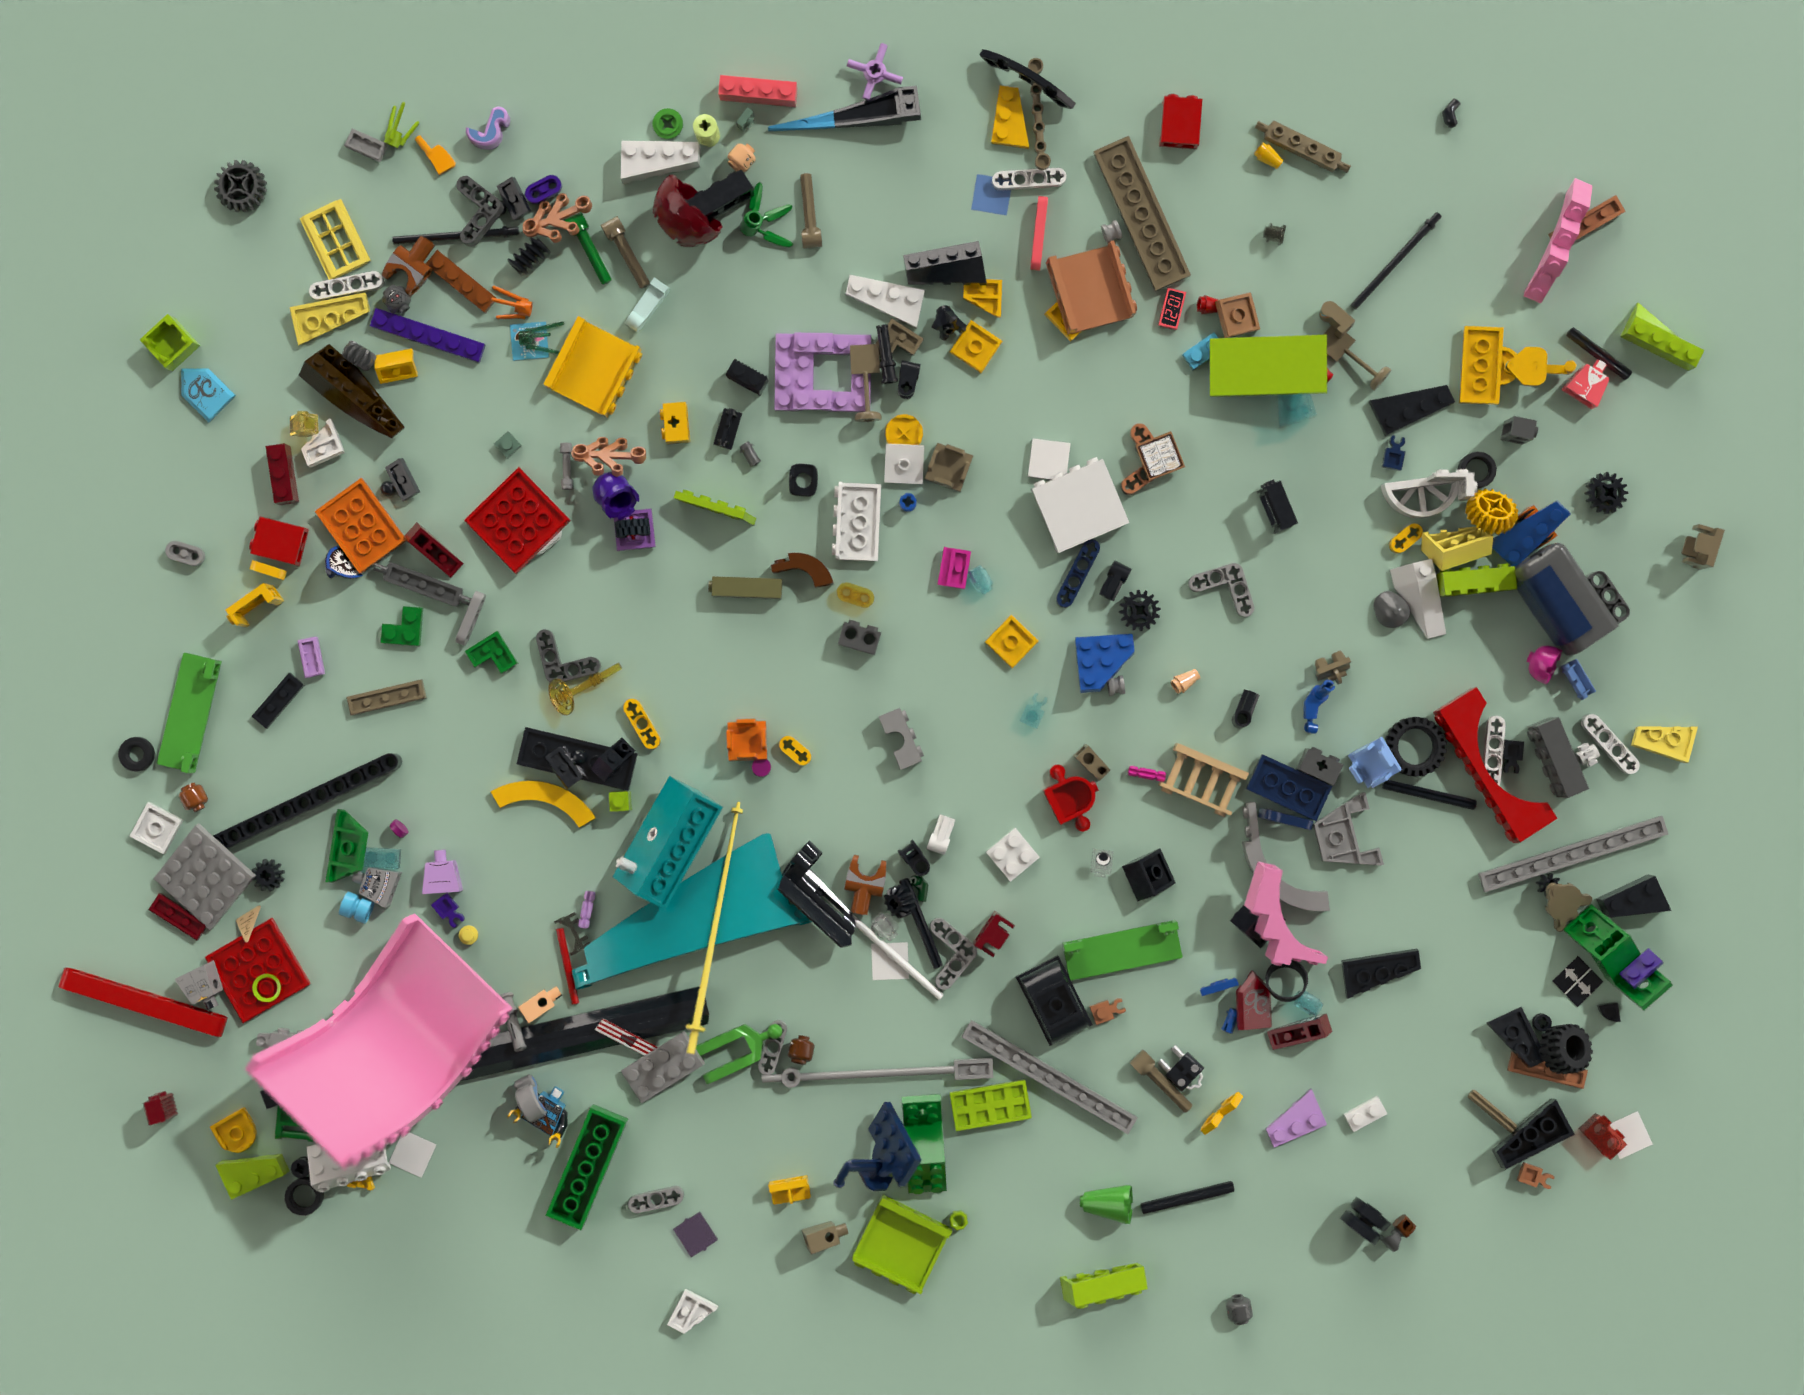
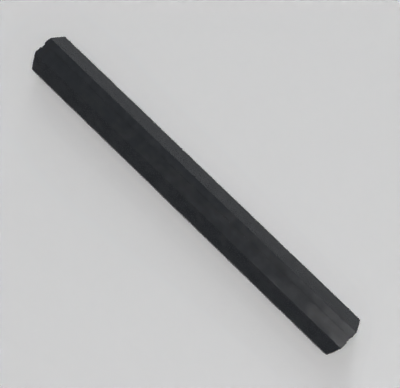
M697 986L520 1027L527 1048L519 1052L514 1051L509 1030L499 1032L489 1041L491 1045L480 1054L482 1056L475 1065H472V1072L460 1081L620 1045L621 1043L595 1030L602 1019L642 1039L685 1030L686 1024L692 1025L700 987ZM706 998L700 1026L706 1025L709 1022Z

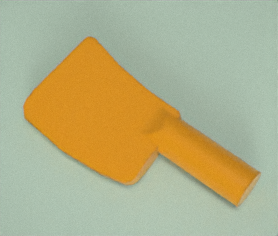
M420 135L415 138L416 143L425 152L438 175L455 167V161L443 147L436 145L431 149Z

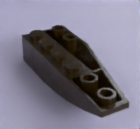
M330 344L304 361L299 376L344 413L390 438L395 437L404 430L405 426L354 364L347 361Z

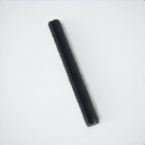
M1387 780L1382 784V788L1385 790L1475 810L1477 801L1474 799L1392 780Z
M904 878L899 881V884L908 887L909 892H913L912 896L916 899L914 901L916 907L911 914L933 968H939L943 963L908 878Z
M1232 1181L1143 1202L1141 1203V1210L1143 1214L1232 1193L1235 1190Z

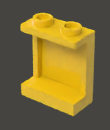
M262 583L225 609L228 613L226 617L232 625L248 627L250 624L244 617L247 613L264 601H267L269 604L280 605L284 602V599L274 585Z

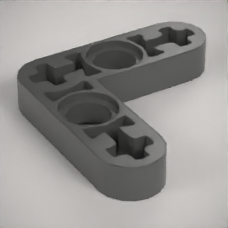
M462 176L456 183L457 189L480 207L460 233L463 243L473 247L479 243L502 214L504 207L498 198L472 178ZM465 183L468 184L472 188V191H470L463 185ZM484 192V198L477 201V193ZM488 201H490L493 205H496L497 208H496V209L491 208V207L487 204ZM485 217V225L478 226V220ZM470 234L473 236V238L469 239L467 238V235Z
M546 629L540 630L537 633L536 641L546 679L550 683L558 684L593 675L600 671L601 663L595 657H587L561 664L554 634ZM543 633L550 635V639L547 642L549 646L553 644V648L542 649V647H546L545 641L540 640L543 637ZM548 651H552L555 654V660L552 662H547L545 659V654ZM590 660L593 663H597L594 671L591 668L584 669L586 673L582 674L583 670L580 662H583V666L589 665ZM571 665H576L579 669L578 674L575 676H571L568 672V668ZM564 667V673L567 678L564 679V675L557 676L556 681L554 678H550V675L553 674L552 670L562 672L561 668Z

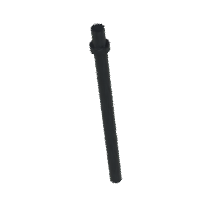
M1438 212L1424 222L1425 225L1351 304L1352 308L1356 310L1428 231L1435 228V224L1442 217Z
M503 226L498 229H489L483 237L503 236L508 238L509 235H519V227L507 228V226ZM461 231L394 236L392 241L393 244L416 243L421 235L429 241L461 239ZM468 234L467 238L470 239L473 238V236Z

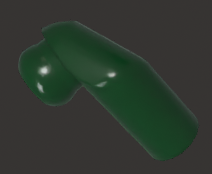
M911 876L910 883L918 890L917 901L926 902L928 883L922 876Z

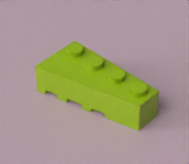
M1508 563L1498 564L1497 568H1490L1489 565L1478 566V569L1471 570L1470 567L1459 568V571H1451V569L1440 570V573L1436 574L1440 597L1517 589L1515 566L1509 567Z
M1139 1263L1112 1267L1111 1272L1108 1269L1095 1270L1094 1275L1079 1273L1073 1279H1067V1276L1060 1277L1063 1299L1077 1307V1309L1086 1308L1091 1303L1103 1304L1107 1299L1111 1298L1114 1300L1122 1299L1127 1294L1138 1295L1143 1290L1148 1289L1144 1266Z

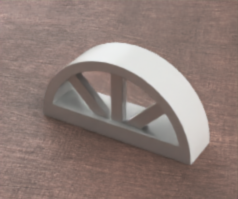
M1427 478L1384 483L1381 485V490L1388 504L1398 513L1410 518H1427L1444 511L1453 503L1458 495V482H1428ZM1452 484L1448 497L1434 486ZM1424 488L1443 501V504L1435 510L1427 512ZM1416 489L1418 490L1421 512L1404 506ZM1408 490L1400 501L1392 493L1393 491Z

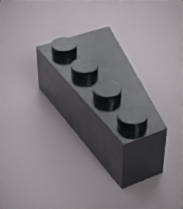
M1550 1099L1492 1149V1152L1500 1167L1507 1169L1575 1134L1557 1100Z

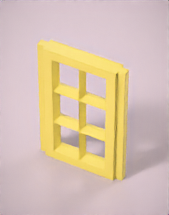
M342 199L335 200L299 218L329 280L345 275L371 261ZM335 210L341 224L332 228L325 214ZM322 216L328 230L319 234L312 220ZM344 228L350 242L340 246L334 231ZM331 234L337 248L327 252L321 238ZM352 245L358 260L348 263L343 249ZM339 252L345 266L336 270L330 255Z

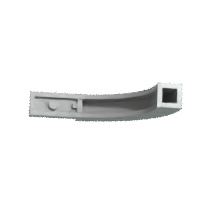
M1247 802L1245 807H1243L1244 819L1247 818L1248 826H1245L1246 838H1249V841H1243L1242 846L1246 861L1254 874L1257 861L1267 862L1263 856L1260 844L1256 802ZM1281 880L1279 898L1281 901L1301 909L1330 911L1327 891L1301 890Z

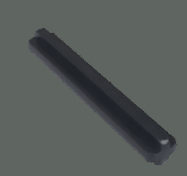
M1573 327L1567 332L1566 336L1597 360L1606 363L1607 367L1622 379L1626 380L1631 376L1632 371L1576 328Z

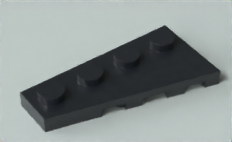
M1443 385L1374 399L1368 402L1386 436L1455 403V400L1448 386Z
M1418 949L1341 960L1347 999L1354 997L1355 994L1360 992L1364 993L1377 985L1386 984L1389 980L1403 977L1421 969Z

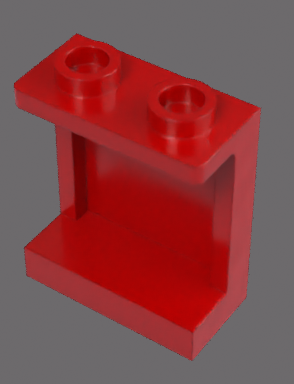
M1177 94L1164 96L1162 101L1163 112L1159 147L1198 148L1203 99H1198L1194 95H1189L1186 98L1179 97Z
M260 516L254 525V531L256 532L254 539L250 541V554L300 566L309 529Z

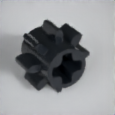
M1548 873L1547 877L1540 875L1541 880L1536 882V884H1539L1537 891H1545L1544 896H1546V883L1558 884L1560 878L1556 877L1553 879L1552 873Z

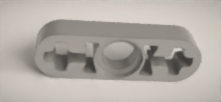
M478 591L474 593L456 636V643L464 646L468 643L484 604L486 594Z
M782 1020L772 1022V1024H780L781 1028L784 1029L780 1037L782 1040L769 1038L765 1042L758 1065L759 1071L763 1075H771L776 1069L787 1032V1025ZM771 1042H775L778 1045V1051L775 1053H771L767 1049V1045ZM764 1054L776 1057V1060L771 1059L770 1065L773 1068H769L768 1071H765V1067L762 1066V1063L766 1064L768 1057H764Z
M671 1186L635 1194L630 1198L628 1207L633 1213H641L677 1205L683 1200L684 1191L679 1186ZM673 1191L680 1194L677 1200L674 1197H670L667 1199L668 1202L665 1203L663 1192H666V1196L672 1195ZM654 1194H658L662 1199L658 1205L651 1202V1196ZM645 1196H647L649 1207H646V1203L641 1204L640 1208H637L636 1205L633 1206L635 1199L642 1202L645 1201Z

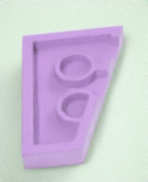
M1311 1088L1266 1128L1274 1148L1327 1125Z

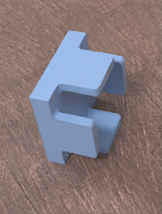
M1383 737L1368 743L1348 755L1352 761V765L1349 767L1358 784L1364 781L1367 788H1373L1387 781L1392 775L1402 770Z

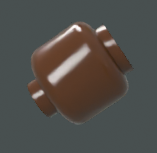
M799 1035L798 1038L790 1041L788 1057L791 1059V1062L806 1065L807 1062L812 1060L815 1045L809 1041L810 1037Z

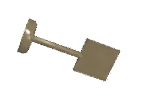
M1331 325L1323 334L1327 335V355L1338 362L1346 353L1374 376L1370 383V388L1375 391L1392 370L1389 367H1384L1378 373L1348 350L1356 340L1348 333L1339 339L1334 335L1336 329Z
M879 344L850 345L851 375L863 374L865 412L857 413L855 421L882 420L881 414L876 411H870L868 374L880 373Z

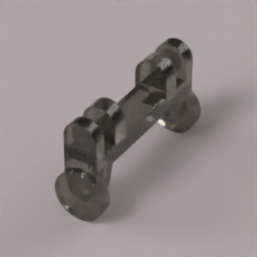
M575 912L554 921L555 924L559 922V924L569 927L575 937L573 952L570 953L571 956L582 951L581 949L591 943L582 944V941L588 939V936L585 935L579 938L573 924L579 922V919L570 920L571 917L576 915Z

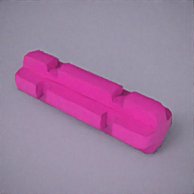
M1129 766L1128 775L1133 777L1138 776V778L1149 780L1156 779V781L1164 782L1166 778V773L1163 771L1156 772V770L1141 767L1139 769L1136 766Z

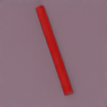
M558 928L556 933L571 1003L577 1004L579 999L572 975V966L564 928Z

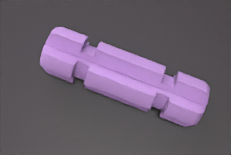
M586 891L584 894L585 901L582 904L581 919H579L578 923L580 928L587 929L589 927V918H591L594 905L593 900H595L596 895L593 891Z

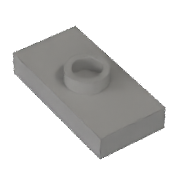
M351 129L344 146L381 163L388 144L355 129Z

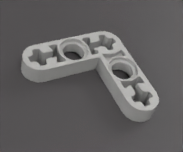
M1231 563L1196 574L1189 579L1188 586L1194 592H1200L1227 583L1237 614L1241 617H1248L1254 612L1251 594L1243 569L1239 564ZM1231 567L1238 569L1239 572L1236 573L1237 579L1241 578L1242 581L1234 584L1231 583V581L1235 580L1234 576L1229 574ZM1213 572H1217L1221 576L1218 583H1213L1210 579V575ZM1206 574V580L1209 586H1206V582L1200 584V588H1197V586L1192 585V583L1195 581L1194 578H1197V580L1200 581L1205 579L1203 575ZM1236 585L1244 587L1243 595L1235 594L1234 588ZM1245 596H1247L1248 600H1244L1246 606H1250L1247 614H1245V611L1240 610L1243 607L1242 601L1237 602V599L1244 598Z
M935 918L930 925L931 931L956 952L936 976L935 982L938 988L946 990L953 985L976 957L977 948L942 918ZM935 922H937L938 924L940 922H943L942 927L946 931L948 927L951 929L949 932H947L945 938L941 936L944 934L941 930H934L936 928L934 925ZM955 933L959 936L958 943L951 944L948 941L950 934ZM963 939L966 941L963 944L967 948L973 947L972 955H964L965 950L960 947V950L956 949L961 945ZM955 960L960 961L962 964V968L959 971L951 969V963ZM947 968L950 973L956 975L954 978L951 975L947 979L948 985H940L941 980L939 978L941 976L943 978L946 977L948 972H945Z

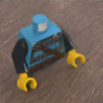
M554 1086L550 1094L544 1091L541 1094L538 1093V1099L543 1104L547 1113L546 1116L532 1123L526 1120L518 1105L515 1110L510 1111L507 1118L514 1114L516 1120L513 1123L522 1118L551 1136L549 1138V1145L552 1140H556L558 1142L556 1148H558L561 1142L560 1138L563 1137L568 1126L566 1105L559 1101L564 1091Z

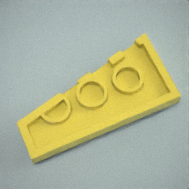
M366 293L289 307L298 345H302L370 312Z

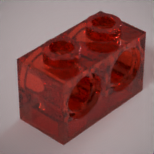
M1595 1113L1579 1130L1604 1157L1611 1160L1627 1146L1623 1140L1625 1137L1618 1129L1614 1131L1610 1126L1612 1124L1605 1115L1600 1116ZM1601 1124V1130L1595 1133V1126ZM1614 1138V1144L1608 1147V1140Z

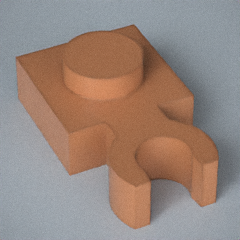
M1121 998L1115 999L1110 1005L1108 1000L1089 1006L1096 1025L1115 1019L1113 1016L1115 1012L1121 1014L1126 1011L1125 1008L1117 1009L1116 1007L1119 1002H1122Z
M1523 1162L1517 1180L1536 1188L1538 1183H1540L1544 1188L1551 1189V1186L1546 1184L1545 1180L1547 1178L1554 1179L1555 1177L1550 1173L1542 1174V1168Z

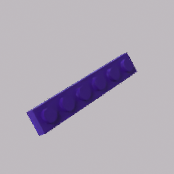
M375 308L370 323L372 328L479 363L486 346L484 343Z

